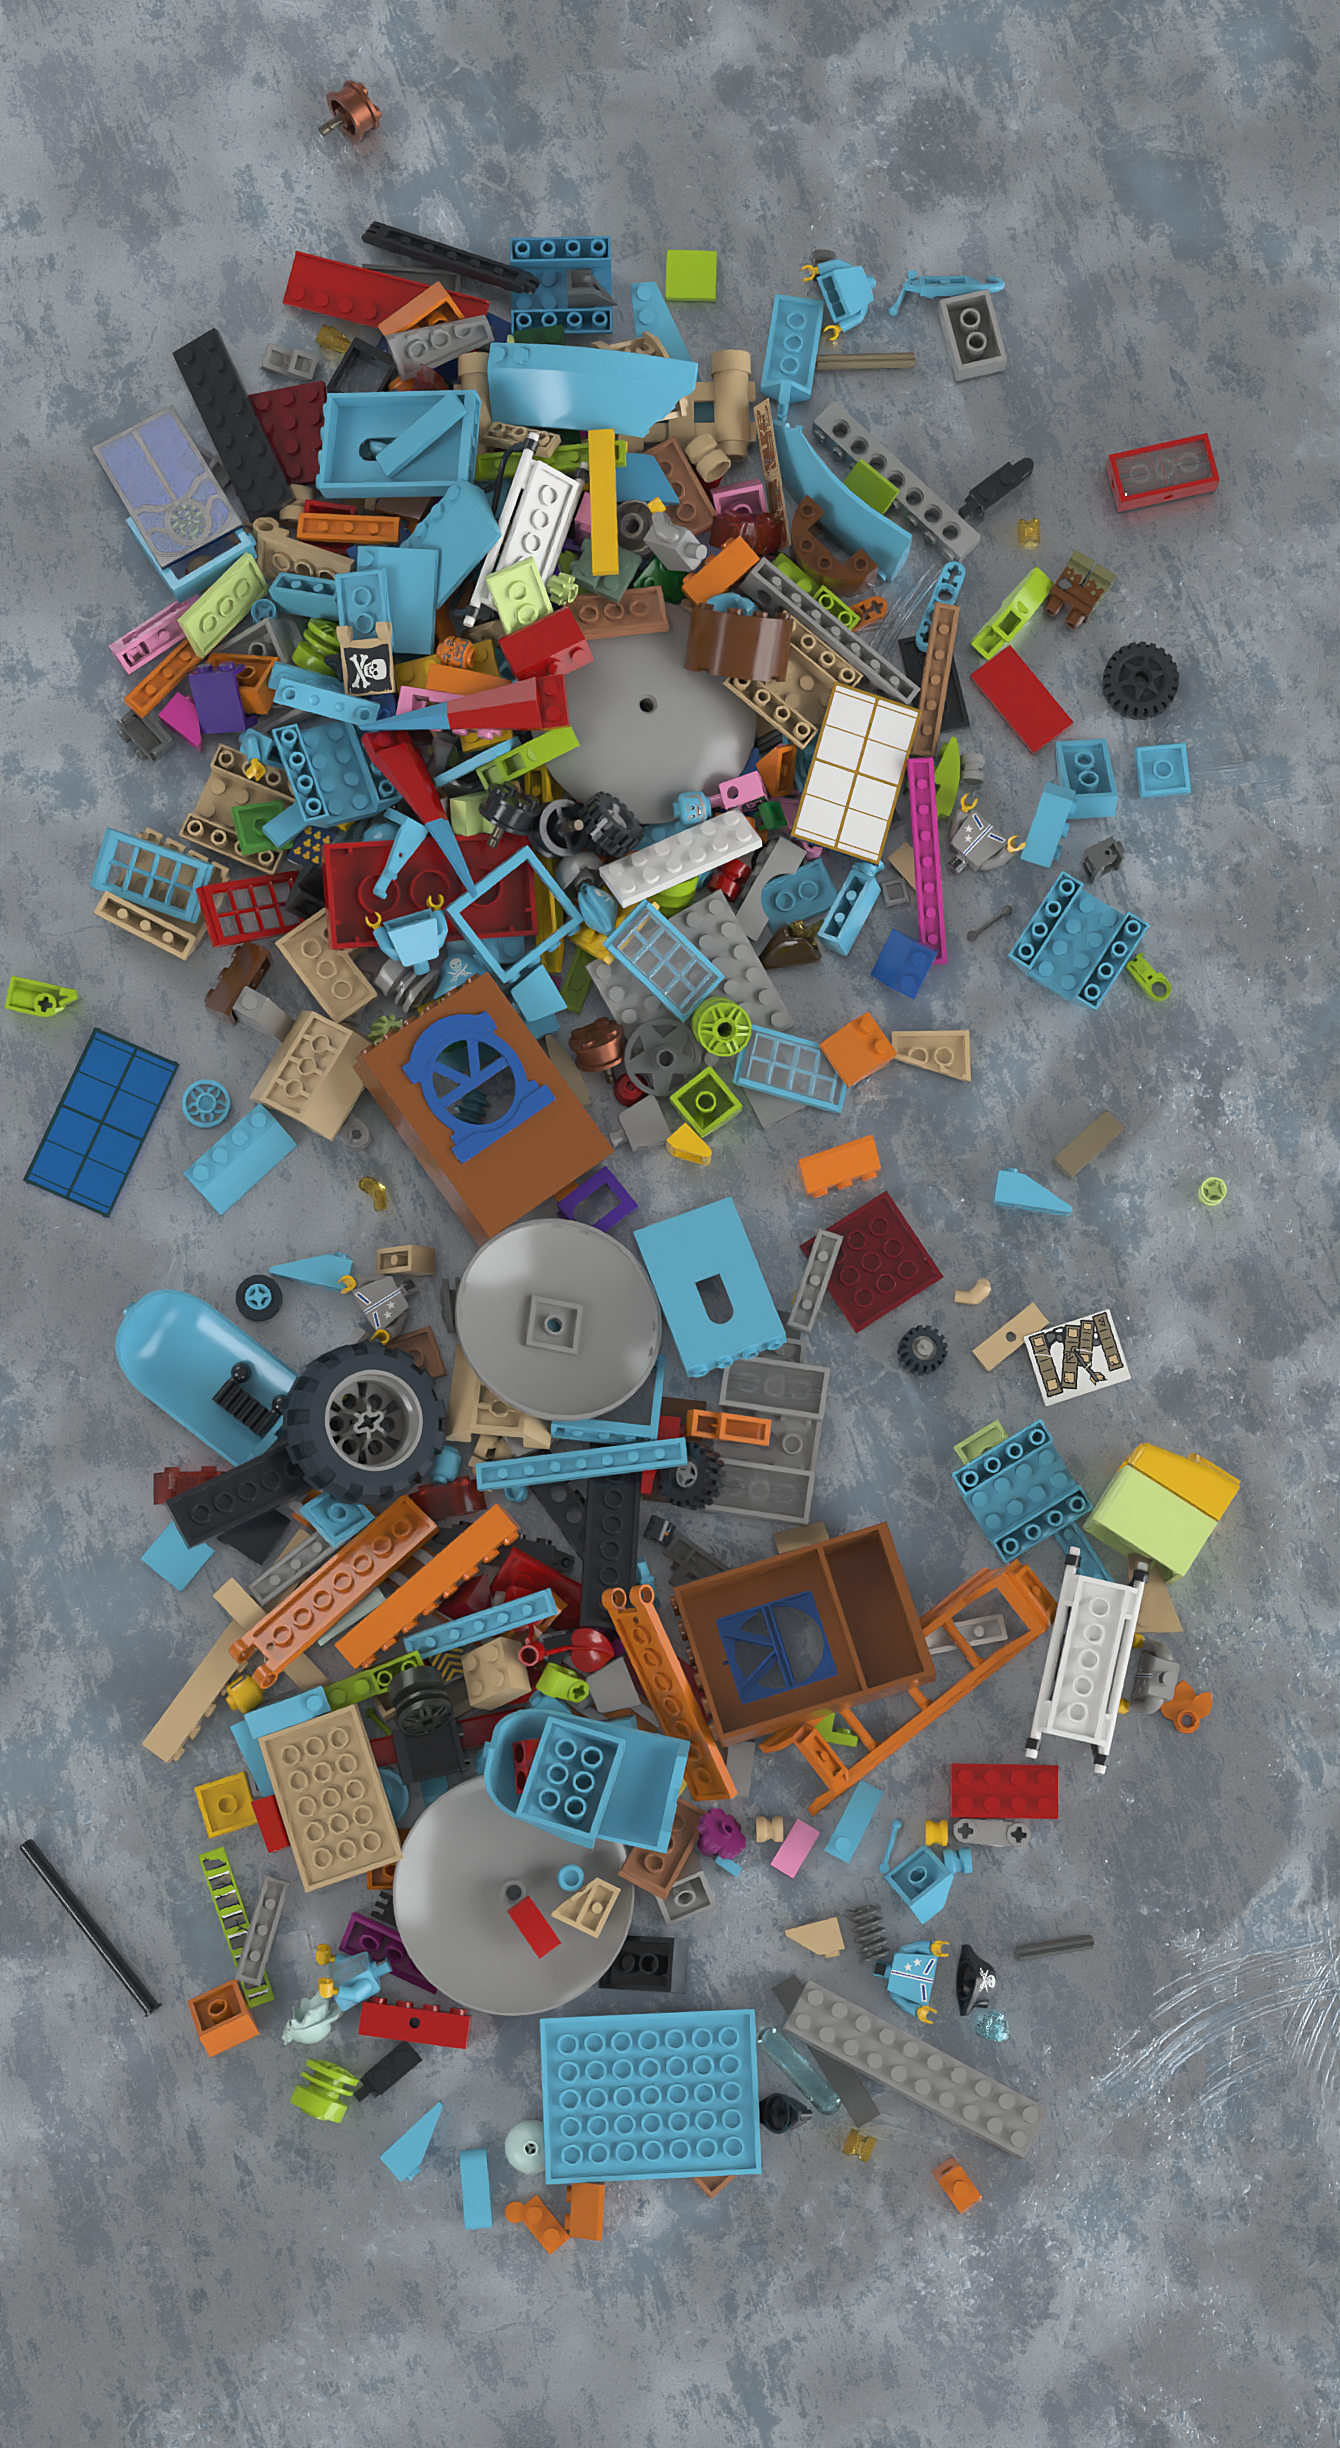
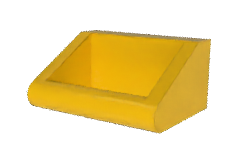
M686 1123L666 1140V1150L673 1157L703 1166H708L711 1163L712 1150Z

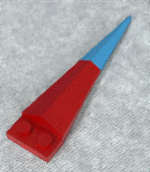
M558 674L529 678L367 723L358 728L363 731L419 729L548 731L570 727L565 676Z
M407 730L365 733L361 741L370 760L411 806L448 858L470 896L475 898L477 896L476 888L420 749L414 746Z

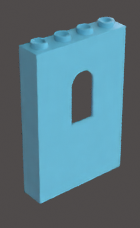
M476 390L327 393V403L323 404L325 424L321 427L320 432L323 444L322 450H319L318 453L320 474L316 475L317 489L321 491L325 499L445 496L449 487L454 485L460 477L474 485L482 400ZM450 391L457 395L467 410V413L392 478L386 475L378 461H366L360 457L359 450L363 442L375 438L399 437Z
M731 1196L633 1232L636 1245L654 1286L660 1307L688 1378L704 1376L709 1370L717 1367H729L733 1364V1361L742 1358L751 1359L757 1356L758 1352L766 1349H778L783 1343L787 1342L785 1330ZM720 1274L734 1310L732 1318L727 1323L716 1324L709 1319L696 1287V1282Z

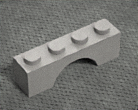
M781 836L777 837L776 840L771 839L764 850L767 856L763 863L759 861L754 867L751 875L755 877L750 885L746 883L741 890L739 897L742 900L738 907L733 906L731 908L745 935L751 942L758 940L769 920L761 905V893L765 884L776 875L795 874L807 851Z

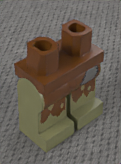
M1077 550L1074 551L1063 572L1051 588L1044 612L1052 617H1056L1060 609L1069 613L1064 623L1072 630H1076L1082 622H1087L1113 586L1117 577L1116 574L1098 563L1092 571L1095 561ZM1092 571L1091 575L1089 576V578L1087 579V581L1085 582V584H1084L1083 586H1081V585L1083 584V582L1086 580V578L1088 577V575L1090 574V572Z

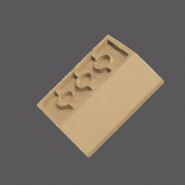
M791 615L790 619H794L786 681L776 682V680L771 679V682L728 677L723 684L803 750L822 726L834 681L855 687L864 675Z
M220 743L210 764L212 772L193 814L188 813L178 836L274 876L286 860L290 849L242 855L231 814V807L282 800L284 810H286L296 802L286 771L261 763L266 769L264 775L258 781H256L255 776L248 779L245 771L251 766V763L248 762L247 755Z
M301 1010L249 1099L257 1104L261 1103L263 1107L269 1110L273 1108L303 1123L312 1132L333 1141L365 1087L352 1067L358 1061L356 1057L360 1052L372 1043L354 1031L313 1011Z
M460 1343L457 1344L445 1440L471 1442L472 1433L521 1437L523 1438V1447L550 1449L552 1420L523 1413L496 1397L476 1376L466 1360Z

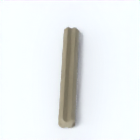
M913 352L817 355L816 358L817 370L912 368L915 366V354Z

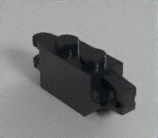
M1024 457V459L1022 458V460H1019L1014 465L1007 462L969 491V495L964 499L966 504L958 510V515L964 521L975 514L978 518L980 516L982 518L988 517L1023 490L1025 480L1032 475L1034 468L1033 460Z

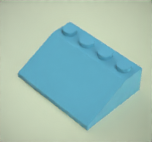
M460 477L454 485L449 487L445 496L439 503L433 506L428 516L416 526L415 531L407 540L402 542L399 548L439 550L436 609H439L502 537V534L484 490Z
M358 546L357 571L386 569L394 640L392 652L434 655L439 550Z
M548 1716L515 1818L567 1842L593 1849L625 1752L626 1740Z

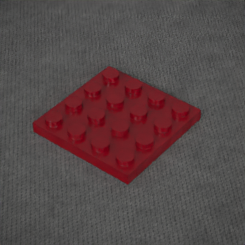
M321 380L249 394L248 396L290 485L307 486L316 484V475L320 474L318 453L319 450H322L323 444L320 432L321 427L325 424L323 404L327 403L326 383Z
M887 1190L825 1229L826 1231L844 1236L826 1290L855 1334L944 1278ZM816 1236L799 1246L807 1261Z

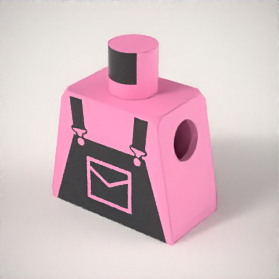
M758 771L719 784L721 793L709 797L711 812L724 808L728 812L738 807L741 813L758 809V805L764 802H769L764 781Z

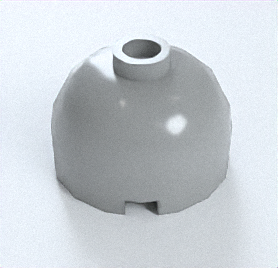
M580 851L575 855L562 857L555 870V882L570 901H577L578 893L581 892L580 887L584 883L597 888L603 886L605 882L600 876L599 868L603 867L604 864L598 856L588 851Z

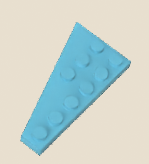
M656 282L631 283L635 338L643 337L642 332L648 331L659 338L671 359L693 362ZM697 372L696 382H702ZM712 402L694 403V423H714V406ZM668 419L656 423H668Z

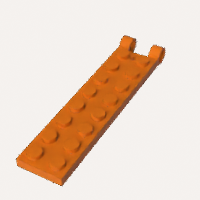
M406 1494L402 1495L244 1636L236 1640L230 1646L228 1653L237 1663H243L251 1657L254 1648H257L268 1661L256 1669L253 1674V1680L262 1689L270 1687L277 1680L278 1674L436 1535L440 1529ZM274 1645L272 1650H268L269 1647Z
M648 1584L633 1586L629 1597L631 1603L636 1608L629 1609L625 1608L627 1598L623 1589H606L602 1594L603 1606L611 1616L664 1736L690 1741L683 1778L687 1783L693 1800L732 1799L738 1792L653 1606L654 1591L652 1587Z

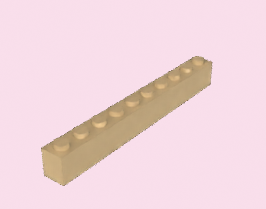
M300 1528L275 1563L311 1535ZM324 1561L318 1564L317 1567L319 1568ZM311 1571L264 1606L262 1610L269 1614L311 1576L309 1574ZM251 1594L250 1597L260 1606V1604L257 1602V1600H256V1599L254 1598V1596ZM235 1619L231 1621L142 1743L144 1747L166 1763L170 1764L173 1760L177 1762L186 1750L183 1748L188 1739L193 1740L202 1728L199 1726L200 1722L204 1717L208 1719L217 1708V1705L214 1704L220 1695L226 1696V1688L231 1683L230 1681L235 1674L241 1675L249 1664L248 1661L237 1663L228 1653L230 1646L247 1633ZM254 1648L253 1652L256 1654L259 1650Z

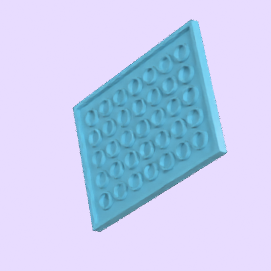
M754 2008L539 2018L545 2184L762 2174Z

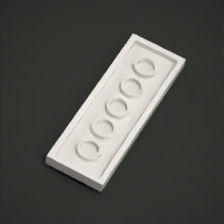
M737 807L599 868V872L618 902L625 908L762 847V840Z

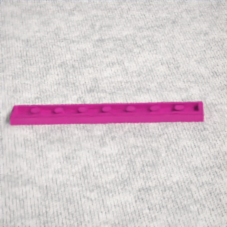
M933 757L907 759L919 941L939 950L933 965L947 964Z

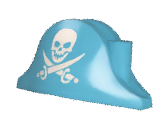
M584 883L580 887L581 892L578 893L579 908L584 922L589 928L609 936L615 930L618 903L607 892Z
M467 954L451 955L441 966V982L434 994V999L445 995L455 987L462 986L468 978L477 972L480 976L487 971L490 976L492 974L485 968L484 963L477 954L472 956Z

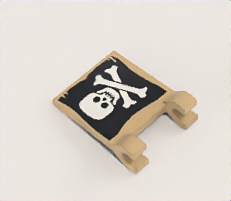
M386 621L376 622L378 638L353 640L352 626L336 627L341 647L345 694L355 697L396 692L391 645L392 623Z

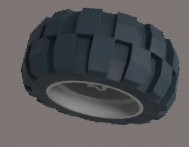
M362 1341L357 1344H345L321 1354L307 1365V1369L301 1376L296 1377L287 1394L290 1401L288 1409L283 1410L282 1430L288 1433L290 1445L285 1447L292 1464L298 1463L305 1473L303 1479L316 1491L323 1490L330 1494L332 1500L349 1505L353 1503L371 1505L390 1501L409 1493L411 1488L422 1483L434 1469V1459L437 1455L442 1454L446 1433L442 1432V1420L447 1419L444 1399L438 1400L433 1389L437 1383L426 1368L420 1369L413 1363L414 1357L398 1347L394 1349L384 1347L381 1342ZM357 1383H365L361 1398H359ZM343 1396H347L350 1398V1409H347L343 1406ZM369 1396L375 1398L377 1402L375 1409H371V1405L368 1402ZM393 1401L397 1410L386 1414L387 1412L383 1408ZM332 1403L339 1413L330 1410ZM331 1418L338 1422L339 1427L337 1431H333L329 1426ZM365 1419H371L367 1427L357 1428ZM383 1419L389 1423L388 1432H385L380 1426ZM338 1435L340 1439L335 1443L332 1437ZM389 1438L398 1442L393 1450L383 1439ZM344 1441L351 1445V1453L349 1455L342 1450ZM369 1442H373L377 1447L375 1455L370 1454L368 1451ZM359 1451L364 1458V1464L358 1463Z

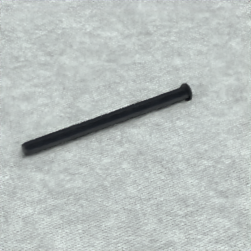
M32 1839L25 1841L20 1846L21 1852L145 2012L144 2017H149L163 2004L157 2003Z

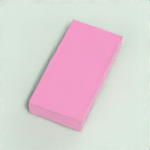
M797 1819L770 1865L789 1877L794 1878L820 1832Z

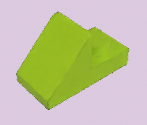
M835 1713L826 1716L814 1726L827 1743L854 1748L857 1746L858 1736L852 1735L853 1730L837 1728V1732H832Z

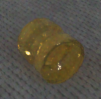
M851 2128L842 2153L848 2156L855 2155L859 2161L868 2163L877 2138L870 2135L865 2137L858 2130Z

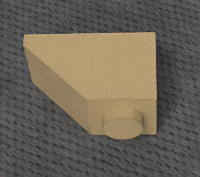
M411 1244L377 1249L376 1274H384L386 1276H424L435 1274V1248Z
M837 1917L784 1930L785 1936L817 1955L824 1954L825 1959L839 1956V1950L845 1949Z

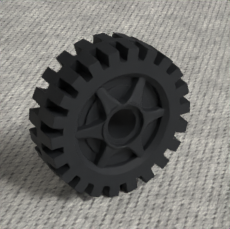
M1140 641L1139 644L1132 642L1128 646L1120 647L1109 659L1103 673V693L1106 695L1108 704L1111 703L1112 709L1115 711H1120V715L1124 717L1128 715L1130 719L1134 720L1136 718L1146 720L1148 717L1154 718L1159 713H1163L1174 700L1179 686V672H1177L1176 662L1172 661L1173 657L1170 654H1166L1164 648H1157L1154 643L1147 645L1146 642ZM1141 676L1146 679L1147 684L1139 685L1135 682L1134 678Z

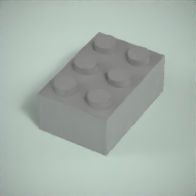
M989 289L940 300L938 315L955 380L959 381L1005 370L1007 356Z

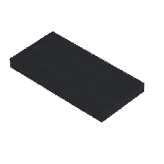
M929 633L926 638H923L924 643H928ZM916 636L898 639L897 643L905 676L920 688L926 652H922L917 648L915 643ZM952 655L940 734L970 728L954 655ZM920 691L911 701L912 707L916 709Z

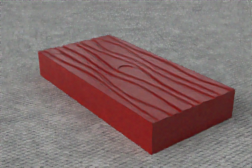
M510 832L503 833L496 848L487 844L492 834L455 836L474 885L522 846L528 845L532 850L528 835L521 836ZM433 837L425 838L399 870L397 878L391 880L385 891L387 894L385 899L373 894V890L386 866L394 840L336 843L321 846L329 950L379 947L373 935L374 929L366 924V916L369 923L376 924L378 917L375 912L379 913L381 916L380 925L384 927L383 922L430 909L427 906L429 896H431V901L434 905H439L438 895H442L444 903L441 906V910H443L467 891L455 869ZM527 860L459 912L479 939L538 935L534 869ZM445 914L448 932L444 942L466 941Z

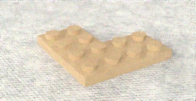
M325 907L275 942L277 949L331 1021L341 1024L378 998L377 992L349 956L358 948L329 950Z

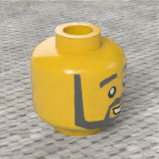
M242 1674L228 1684L226 1688L228 1697L225 1698V1701L233 1712L238 1709L241 1713L245 1714L263 1702V1693L266 1691L253 1680V1675L250 1677L247 1674Z

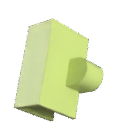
M486 790L450 799L451 826L454 834L471 836L483 832L492 834L495 825L486 820L478 811L479 805L486 802L489 796Z

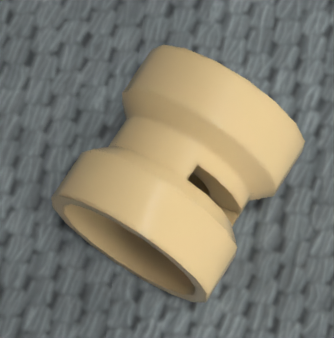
M782 1815L773 1816L772 1820L766 1819L764 1816H756V1843L770 1840V1838L774 1842H783Z

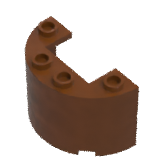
M807 494L798 505L793 517L790 558L819 586L824 585L837 597L849 598L868 591L876 584L879 566L861 548L842 565L816 539L823 530L816 522L825 514V511Z
M699 603L698 607L691 608L684 669L694 672L705 671L710 675L768 682H771V679L776 682H785L794 619H790L791 614L775 612L774 617L768 616V612L753 611V615L743 614V609L728 607L727 612H722L714 609V604Z

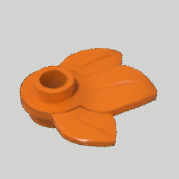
M1182 1680L1175 1687L1172 1700L1163 1703L1160 1710L1164 1717L1173 1721L1175 1728L1179 1732L1189 1734L1197 1730L1200 1725V1719L1210 1713L1212 1695L1210 1692L1196 1695L1192 1687ZM1184 1715H1187L1191 1718V1723L1189 1725H1184L1182 1723V1717Z

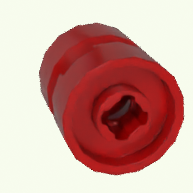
M736 858L717 866L718 873L713 874L706 885V888L711 893L721 889L727 902L735 903L742 890L740 885H745L752 873L750 867Z

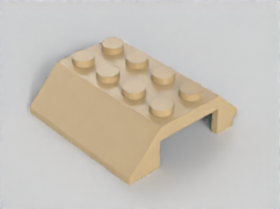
M149 827L146 828L144 833L141 832L136 835V837L185 854L187 848L169 837L165 843H162L164 835ZM139 849L134 867L150 872L155 854ZM192 849L187 854L206 862L209 861V858ZM131 856L129 857V859H128V861H127V863H126V864H128V865H129ZM161 856L156 875L171 880L176 861ZM215 861L211 863L214 865L209 885L232 880L228 876L229 868ZM182 864L177 882L192 887L197 869ZM123 868L114 885L122 887L127 869ZM132 872L127 890L143 895L148 877ZM154 879L149 897L164 902L169 884ZM175 887L170 905L185 910L190 892ZM105 891L93 912L95 915L184 961L200 945L208 931L202 910L200 911L197 923L194 924L125 900L108 891ZM227 892L212 895L217 913L225 900Z

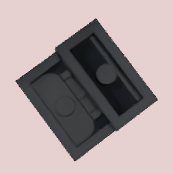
M311 860L306 863L295 880L284 906L286 911L304 920L309 919L325 907L322 866Z
M273 1509L217 1536L216 1539L258 1567H261L275 1548L280 1537L289 1527L291 1519Z

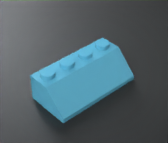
M259 1103L194 1162L183 1175L210 1205L222 1215L298 1145L278 1121Z

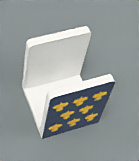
M310 825L299 834L287 856L288 860L291 861L290 867L301 872L309 860L322 866L321 846L324 844L340 843L338 835L326 828Z

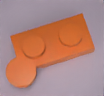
M537 2194L526 2204L512 2201L506 2206L505 2216L507 2220L512 2223L523 2221L549 2255L571 2238Z

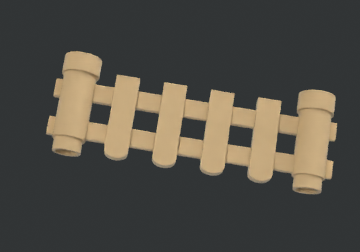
M734 349L720 350L712 353L710 358L713 382H696L695 390L686 396L688 401L686 416L668 419V423H655L649 428L650 432L643 438L615 434V440L624 439L628 442L627 453L640 454L644 452V444H659L675 435L680 447L685 452L686 447L692 440L702 434L709 433L719 445V449L724 451L731 462L746 460L748 458L747 446L750 443H756V422H749V402H755L756 400L755 381H749L751 376L750 353ZM483 352L466 353L458 357V379L460 380V385H454V390H476L482 400L477 454L494 453V449H496V447L484 445L482 437L492 425L487 372L489 353ZM714 402V423H694V403ZM587 439L581 440V444L587 443Z

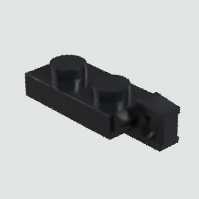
M408 2041L401 2042L360 2079L363 2086L353 2095L359 2102L370 2093L374 2098L382 2095L423 2059Z

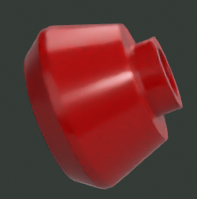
M627 1073L620 1075L614 1083V1096L620 1104L626 1107H631L648 1096V1093L634 1085ZM634 1073L636 1078L648 1087L645 1078L638 1073Z

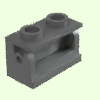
M131 709L121 718L122 724L118 720L116 721L119 727L117 733L124 742H132L136 747L133 751L143 762L148 760L153 765L175 747L171 736L150 713L142 719Z
M1113 836L1086 849L1080 864L1092 884L1096 883L1098 878L1109 873L1112 867L1119 871L1125 859L1123 856L1125 855V850L1120 841L1116 842Z

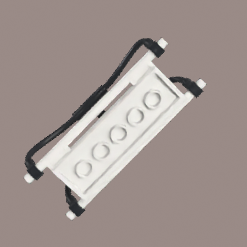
M530 432L528 438L524 439V442L514 443L513 446L504 452L501 458L491 505L494 517L497 512L507 461L513 452L522 453L498 522L502 537L487 553L470 605H466L464 609L456 610L478 564L463 580L449 607V614L456 619H464L463 624L465 626L473 627L474 622L478 621L481 613L479 609L481 603L494 610V621L500 620L484 578L492 574L498 553L501 556L496 571L532 556L535 559L546 589L549 579L553 576L584 484L588 483L590 476L589 463L581 462L580 467L576 468V471L562 474L541 461L533 460L532 456L536 454L539 442H537L539 435L537 433ZM522 488L523 493L504 545L502 542Z
M1070 1547L1069 1554H1066L1064 1565H1066L1031 1734L1030 1738L1027 1737L1026 1757L1037 1758V1753L1041 1751L1043 1741L1040 1739L1043 1732L1091 1743L1094 1757L1093 1764H1096L1094 1772L1105 1774L1106 1767H1109L1111 1756H1109L1143 1589L1149 1579L1150 1573L1147 1572L1149 1564L1138 1562L1137 1569H1134L1132 1580L1126 1586L1087 1576L1075 1575L1077 1568H1080L1081 1549ZM1067 1617L1066 1633L1063 1634L1065 1621ZM1125 1619H1126L1125 1628H1124L1123 1637H1122V1642H1121V1647H1120L1119 1656H1118V1661H1117L1116 1670H1115V1675H1114V1680H1113V1684H1112L1110 1699H1109V1703H1108L1107 1713H1105V1711H1106V1706H1107V1702H1108V1697H1109V1692H1110V1687H1111V1683H1112L1114 1668H1115V1664H1116L1118 1649H1119V1645H1120L1122 1630H1123V1626H1124V1621H1125ZM1053 1678H1054L1055 1684H1054V1688H1053V1691H1052V1694H1051V1697H1050V1700H1049V1696H1050V1692H1051V1687H1052V1682H1053Z

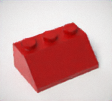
M568 606L498 639L516 682L533 677L566 675L594 661L586 639Z

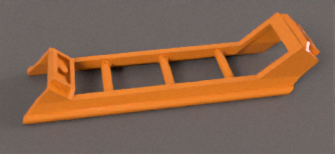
M1017 1558L1001 1568L993 1570L982 1568L919 1618L925 1638L940 1626L943 1627L974 1667L971 1671L933 1701L929 1698L926 1699L918 1687L907 1690L922 1710L880 1743L877 1740H873L850 1709L840 1711L841 1716L869 1751L848 1769L814 1727L826 1716L776 1731L763 1741L759 1748L765 1754L782 1750L792 1743L796 1745L828 1787L807 1808L810 1814L815 1816L1035 1641L1039 1635L1046 1632L1055 1622L1058 1603L1026 1563L1022 1566ZM997 1587L1029 1629L1018 1638L994 1651L986 1659L978 1657L952 1623L953 1619L951 1617L969 1603Z

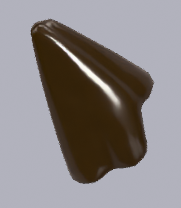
M783 923L758 958L764 969L769 970L821 962L822 955L808 927L790 928L787 923Z

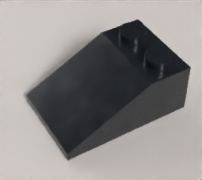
M627 1935L619 1954L599 1979V1988L685 1994L689 1940Z

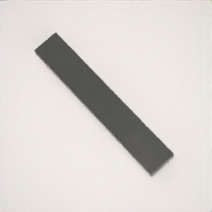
M795 1975L772 1988L788 2016L803 1989ZM806 2044L857 2128L881 2114L852 2068Z

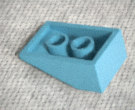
M1106 739L1056 741L1055 750L1059 786L1076 791L1073 800L1078 801L1074 815H1068L1067 819L1115 816L1118 793Z

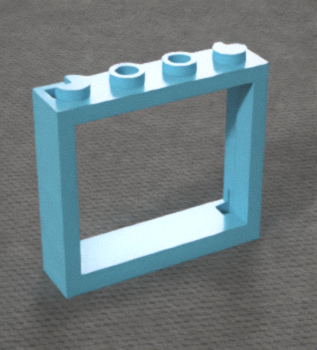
M205 478L199 483L191 499L197 500L205 494L211 497L218 494L212 482ZM193 480L173 491L177 498L182 497L188 491ZM166 495L151 505H166L171 503L172 500L169 495ZM216 498L212 502L226 521L229 511L224 502ZM143 511L137 516L146 530L162 521L166 512ZM132 517L125 520L131 534L179 604L214 584L245 552L252 554L254 559L258 557L253 547L257 543L250 532L245 534L243 531L245 526L243 524L232 530L240 544L178 580L168 565L160 567Z
M528 845L522 846L474 885L477 891L475 898H472L469 892L466 891L443 909L446 916L499 984L507 982L509 985L521 976L519 972L527 966L530 969L541 960L539 956L547 950L550 953L561 945L559 940L567 934L570 937L580 930L581 926L579 924L584 920ZM527 860L571 919L504 972L459 912Z
M658 1353L651 1370L657 1373L650 1426L594 1419L578 1421L552 1420L551 1437L614 1445L657 1441L667 1355Z

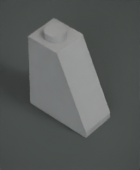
M247 986L244 987L233 1006L234 1013L239 1022L279 1043L283 1042L295 1022L268 997Z

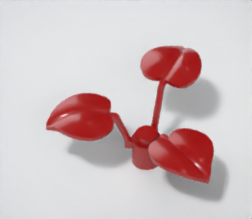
M512 1585L507 1589L504 1603L535 1592ZM544 1619L512 1629L517 1633H522L529 1628L528 1637L525 1639L526 1645L519 1650L518 1656L521 1663L526 1666L531 1692L506 1703V1705L525 1703L538 1690L536 1685L542 1672L534 1669V1666L543 1660L545 1656L572 1650L571 1661L573 1665L583 1672H594L602 1668L614 1657L612 1644L598 1630L584 1627L572 1633V1645L546 1650L541 1642L532 1640L535 1632L534 1626L541 1624Z

